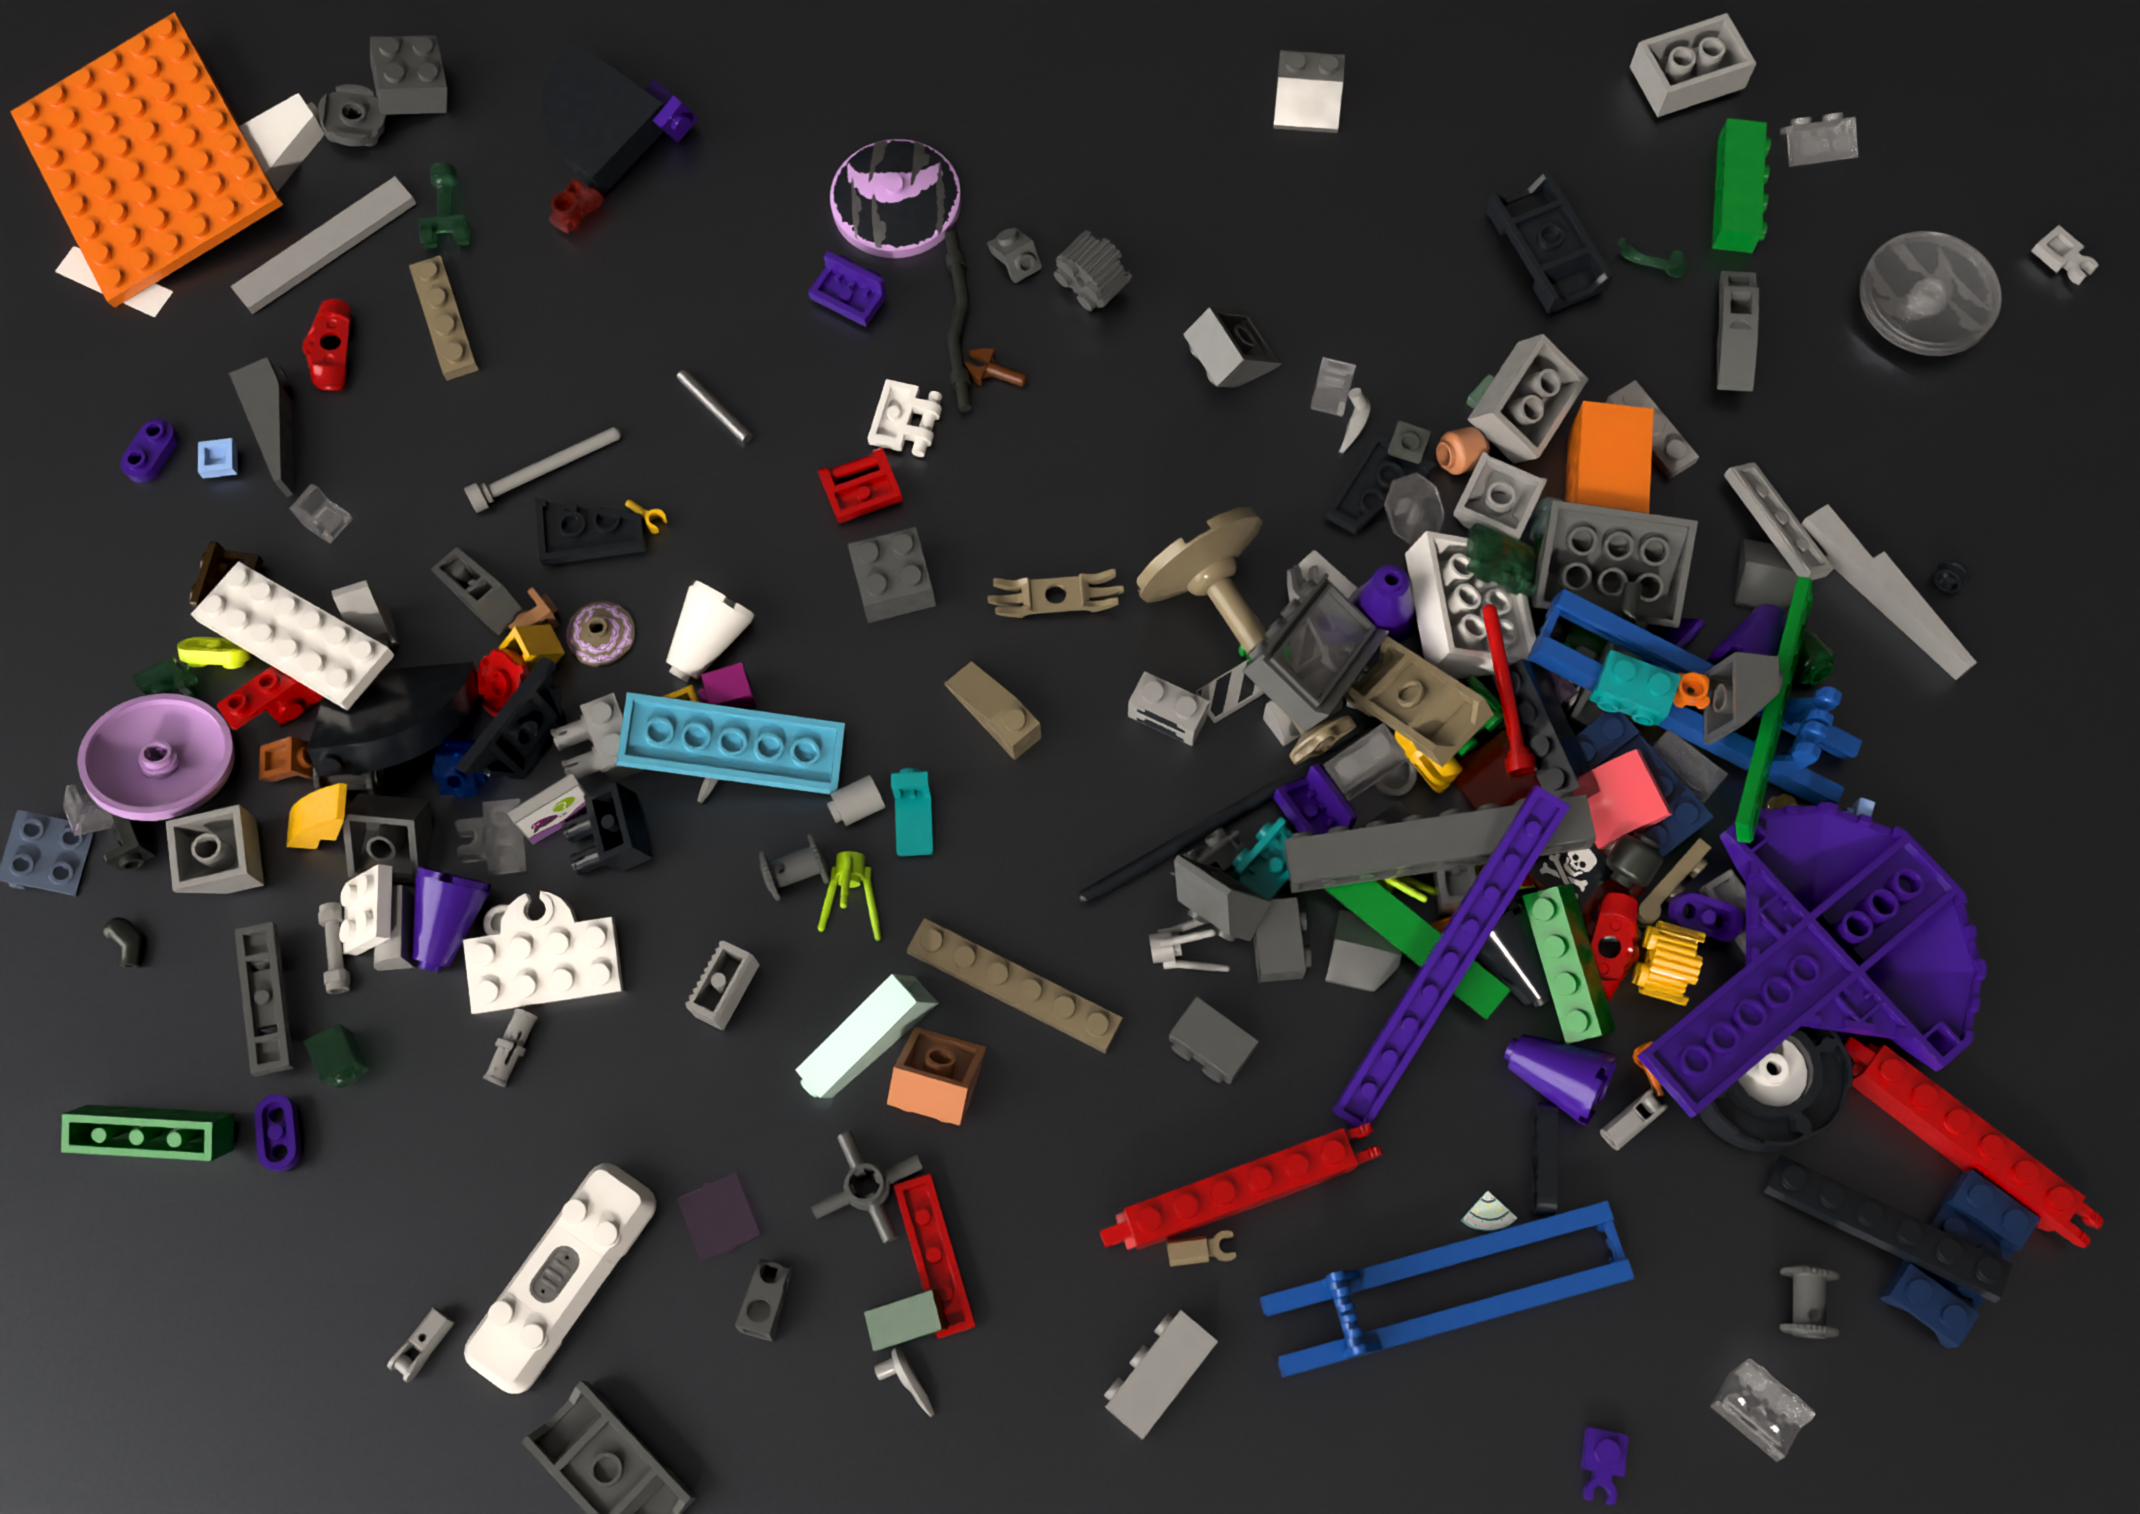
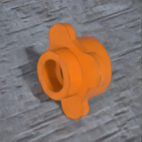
M1694 672L1687 674L1677 673L1681 676L1673 704L1678 708H1683L1686 705L1696 706L1698 709L1706 708L1710 703V698L1707 696L1710 683L1709 678L1704 674ZM1692 688L1694 693L1690 694L1687 689Z

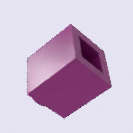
M742 662L701 674L704 687L698 689L702 703L742 709L757 707L751 684Z

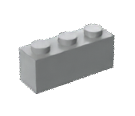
M1181 1310L1175 1317L1170 1313L1164 1317L1154 1331L1160 1336L1150 1349L1143 1345L1129 1363L1135 1369L1126 1381L1118 1377L1104 1395L1110 1400L1105 1408L1142 1440L1218 1342Z

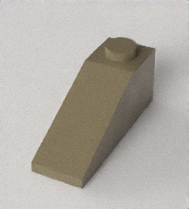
M972 661L945 682V686L1014 760L1042 738L1040 722L1014 695Z

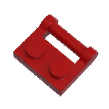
M883 447L872 450L873 454L834 468L828 469L826 466L817 469L838 524L903 501ZM875 467L879 468L878 471L866 474L864 476L849 480L838 485L834 484L835 481L850 477L852 475L870 470Z

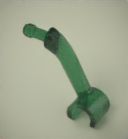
M1625 238L1618 239V245L1621 247L1620 254L1626 259L1640 265L1664 269L1669 276L1674 278L1682 277L1685 274L1688 262L1683 260V252L1673 251L1667 260L1642 254L1631 245H1627Z

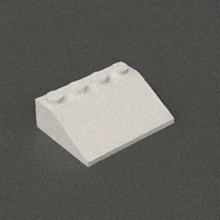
M1426 531L1405 553L1424 659L1455 679L1470 678L1472 675L1475 677L1495 675L1482 613L1485 605L1493 604L1498 612L1508 666L1521 658L1528 660L1527 658L1535 642L1536 635L1517 547Z

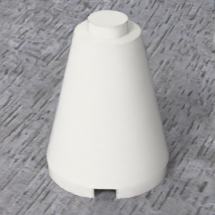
M693 580L689 586L666 663L672 666L669 672L685 682H688L690 677L697 680L752 622L755 614L739 603L729 600L715 589L697 580Z

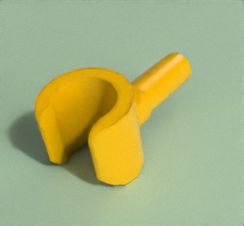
M631 499L626 501L625 506L633 512L641 514L651 533H659V529L651 524L652 520L661 519L667 524L666 515L662 510L652 509L648 511Z

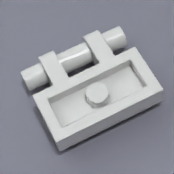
M886 379L868 435L869 445L902 452L905 440L914 442L912 454L924 457L927 447L931 446L934 434L932 429L934 422L939 419L942 411L940 406L942 394L931 391L927 400L918 399L920 394L919 386ZM914 413L922 416L919 427L910 425Z

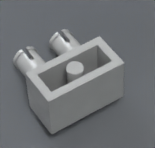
M615 693L580 705L583 714L580 715V720L550 730L551 735L555 737L553 740L559 751L588 739L593 742L592 751L562 761L566 776L573 774L576 779H580L601 771L602 774L605 773L611 782H615L646 770L616 765L624 708Z

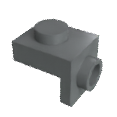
M1015 227L1000 232L995 239L987 242L991 254L1006 265L1010 278L1015 283L1035 273L1042 267L1033 240Z

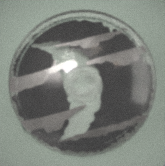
M1916 231L1902 234L1884 243L1867 263L1861 276L1859 288L1861 304L1868 320L1885 339L1904 350L1928 356H1945L1959 353L1979 342L1996 321L2002 300L1998 277L1988 260L1978 250L1961 239L1931 231Z

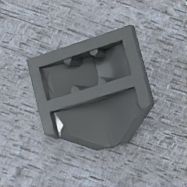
M1747 539L1742 540L1735 605L1756 608L1762 604H1773L1785 611L1791 604L1798 576L1774 544Z
M1339 909L1325 982L1375 993L1399 968L1402 952L1353 912Z

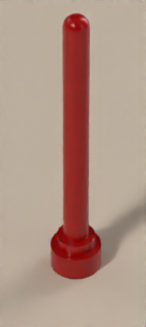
M1487 604L1483 607L1482 613L1510 750L1507 751L1508 758L1505 759L1507 775H1525L1536 771L1537 764L1535 755L1530 753L1529 747H1525L1497 608L1493 604Z

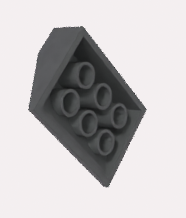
M1552 500L1534 573L1529 606L1549 609L1553 598L1563 589H1566L1621 617L1620 602L1624 583L1636 582L1642 585L1637 616L1646 617L1648 624L1679 628L1698 521Z

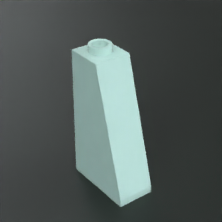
M891 974L796 1069L797 1073L803 1078L800 1081L801 1085L813 1097H834L939 1003L915 976Z

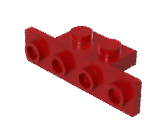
M271 666L218 702L217 707L234 730L239 729L265 710L283 727L322 700L323 696Z

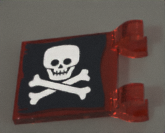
M1593 843L1591 849L1539 856L1526 878L1539 891L1555 886L1572 884L1590 942L1597 921L1590 914L1601 904L1603 898L1608 893L1615 890L1616 893L1626 894L1637 900L1646 890L1644 887L1633 884L1628 889L1610 878L1614 871L1606 864L1608 856L1601 849H1598L1595 843Z

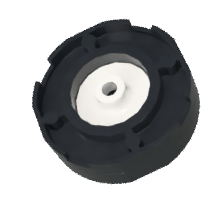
M1801 1026L1700 1111L1699 1114L1703 1122L1715 1134L1737 1147L1762 1153L1783 1151L1828 1131L1842 1116L1845 1110L1843 1106L1847 1098L1848 1088L1853 1083L1851 1058L1837 1031Z

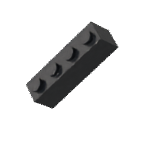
M1522 658L1510 665L1509 670L1525 747H1529L1530 753L1535 755L1537 770L1534 772L1541 788L1554 796L1564 792H1573L1575 796L1586 794L1587 799L1600 792L1544 668ZM1494 675L1492 676V678L1497 687L1496 677Z

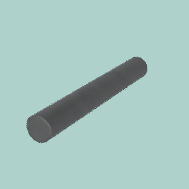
M682 369L677 374V379L743 444L748 443L752 439L753 434L687 369Z

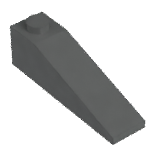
M265 357L232 371L229 375L272 478L286 497L294 495L291 398L286 389L291 384L281 366L275 368L269 358Z

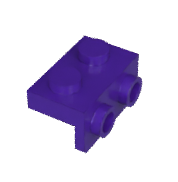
M827 251L824 256L826 267L808 291L810 299L867 327L887 298L884 279L872 269L865 270L855 265L851 259L844 255L837 256Z
M1319 764L1310 767L1306 778L1277 788L1273 796L1298 833L1312 832L1313 835L1328 833L1329 829L1338 826H1348L1352 830L1357 820L1353 806L1344 799L1332 778L1324 772Z

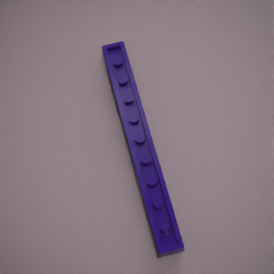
M1534 785L1331 1109L1334 1114L1355 1127L1373 1122L1570 808V805L1541 787Z

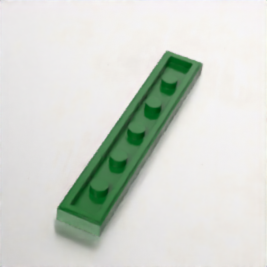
M1376 881L1323 888L1419 967L1422 966L1441 933ZM1473 961L1453 994L1487 1020L1511 989L1476 961Z

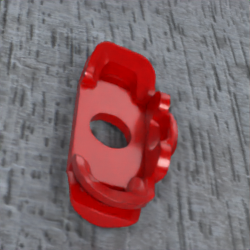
M329 299L320 304L316 318L309 329L307 338H304L302 344L312 382L320 390L339 391L346 382V364L352 316L349 304L343 300ZM334 335L340 338L341 343L334 350H326L321 346V341L326 336Z
M1612 892L1608 893L1600 904L1598 918L1590 942L1607 1001L1611 1000L1621 980H1624L1633 962L1636 963L1640 955V948L1638 947L1639 926H1637L1638 902L1626 894ZM1605 936H1613L1620 943V951L1613 958H1605L1599 952L1598 944Z

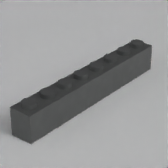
M1573 792L1555 795V797L1570 805V808L1539 856L1591 849L1596 835L1587 795L1575 796ZM1525 799L1516 801L1512 806L1500 807L1499 804L1492 803L1482 805L1477 808V811L1462 813L1460 809H1451L1440 813L1438 817L1425 818L1424 815H1412L1404 818L1402 822L1388 824L1384 820L1367 823L1365 828L1350 830L1348 826H1338L1329 829L1328 833L1313 835L1312 832L1293 834L1291 839L1284 840V852L1291 893L1484 865Z

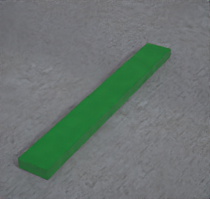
M1797 577L1778 652L1779 670H1781L1783 675L1782 686L1779 693L1764 707L1735 821L1738 842L1751 844V841L1754 840L1813 602V582L1808 577Z

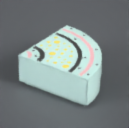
M1487 1191L1460 1221L1473 1229L1495 1231L1509 1226L1517 1217Z

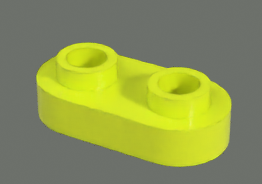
M192 637L182 640L177 644L180 661L188 663L191 667H203L212 664L223 665L227 669H236L244 666L245 662L252 657L250 652L226 638Z

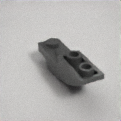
M1721 271L1719 279V333L1717 337L1718 390L1753 391L1759 322V287H1756V273Z

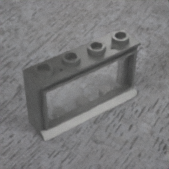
M1327 573L1316 582L1310 578L1297 590L1296 594L1299 596V599L1294 598L1283 608L1280 614L1284 618L1282 620L1280 618L1277 619L1265 631L1264 635L1267 637V640H1260L1249 651L1248 656L1251 660L1242 670L1304 732H1307L1331 714L1390 632L1376 628L1327 579L1329 576Z

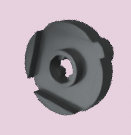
M344 84L335 87L336 92L331 93L328 97L326 93L321 98L318 105L319 121L329 141L346 146L368 147L378 143L379 137L385 131L387 117L386 115H380L378 100L374 96L373 91L361 85ZM351 111H356L359 118L348 119L344 115L348 116Z

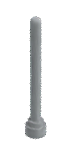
M612 427L489 485H485V483L477 485V483L465 487L464 490L476 513L489 508L488 504L494 502L492 498L621 438V431L616 427Z

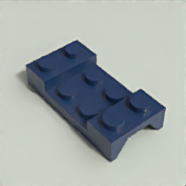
M1606 711L1575 736L1590 770L1625 753L1640 749L1672 815L1645 831L1638 833L1661 846L1659 853H1661L1663 859L1692 834L1714 819V816L1695 794L1681 782L1645 741L1638 729L1624 713Z
M1971 1169L1958 1175L1927 1224L2009 1261L2015 1251L2023 1248L2041 1218ZM1906 1260L1902 1261L1879 1296L1885 1303L1909 1312L1936 1333L1940 1344L1947 1349L1960 1347L1980 1314L1977 1310L1985 1299Z

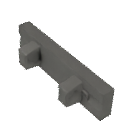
M271 921L234 929L250 1073L257 1077L293 1069L294 1062L277 925ZM277 1026L276 1033H265L261 1031L262 1029Z

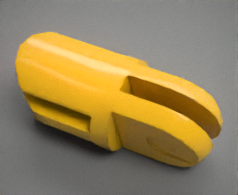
M1395 731V740L1398 747L1435 792L1443 793L1462 772L1463 768L1454 756L1441 767L1419 752L1413 742Z

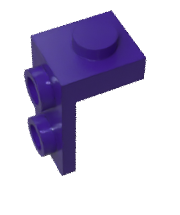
M652 80L644 90L664 104L663 109L653 121L679 143L699 118L656 80Z

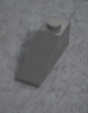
M458 547L431 568V571L498 636L509 629L508 625L513 623L520 613L524 612L499 581Z

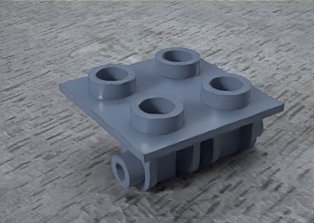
M17 810L0 865V881L8 882L10 887L25 889V886L76 896L95 826Z

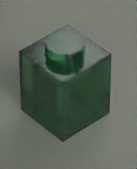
M337 1024L304 1041L320 1081L333 1088L347 1087L355 1083L359 1079V1075L368 1071L353 1032L341 1024Z

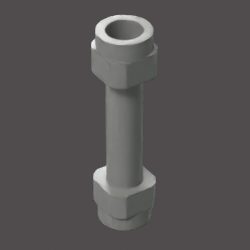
M325 903L319 906L318 913L319 924L325 927L328 971L323 973L324 985H326V993L340 994L349 991V984L351 983L350 972L344 969L342 942L339 937L340 925L344 921V912L341 903Z

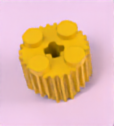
M1660 920L1656 923L1655 927L1647 925L1641 942V947L1647 949L1644 961L1636 962L1631 981L1639 986L1638 992L1686 1006L1689 997L1683 995L1686 991V986L1688 984L1696 985L1703 963V957L1696 954L1697 943H1704L1706 934Z

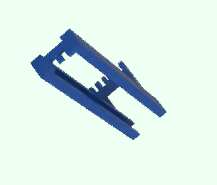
M1608 1201L1352 1271L1340 1270L1328 1274L1323 1280L1262 1296L1259 1300L1263 1314H1266V1317L1333 1299L1345 1337L1279 1356V1362L1277 1363L1281 1377H1288L1634 1279L1629 1260L1625 1258ZM1595 1225L1599 1232L1605 1231L1607 1248L1611 1249L1613 1256L1608 1259L1609 1264L1364 1333L1362 1327L1358 1325L1357 1319L1359 1317L1355 1312V1304L1351 1302L1350 1298L1351 1293Z

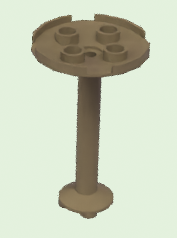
M1238 507L1206 521L1211 529L1197 536L1186 544L1182 537L1174 541L1146 566L1138 576L1136 583L1140 588L1138 590L1139 596L1147 603L1162 601L1186 592L1196 596L1208 595L1248 654L1260 640H1267V637L1264 635L1266 629L1232 578L1237 570L1236 559L1256 537L1263 522L1252 507ZM1280 653L1277 659L1298 679L1282 653ZM1349 715L1327 718L1307 732H1304L1292 720L1301 736L1289 757L1294 765H1298L1312 756L1317 757L1328 751L1340 738L1356 728V724Z

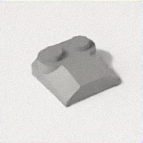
M1483 452L1455 508L1453 516L1463 526L1501 543H1518L1548 479L1539 478L1490 457L1488 453Z

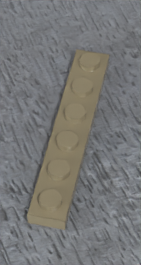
M926 918L923 919L907 948V953L1105 1054L1123 1021V1017Z

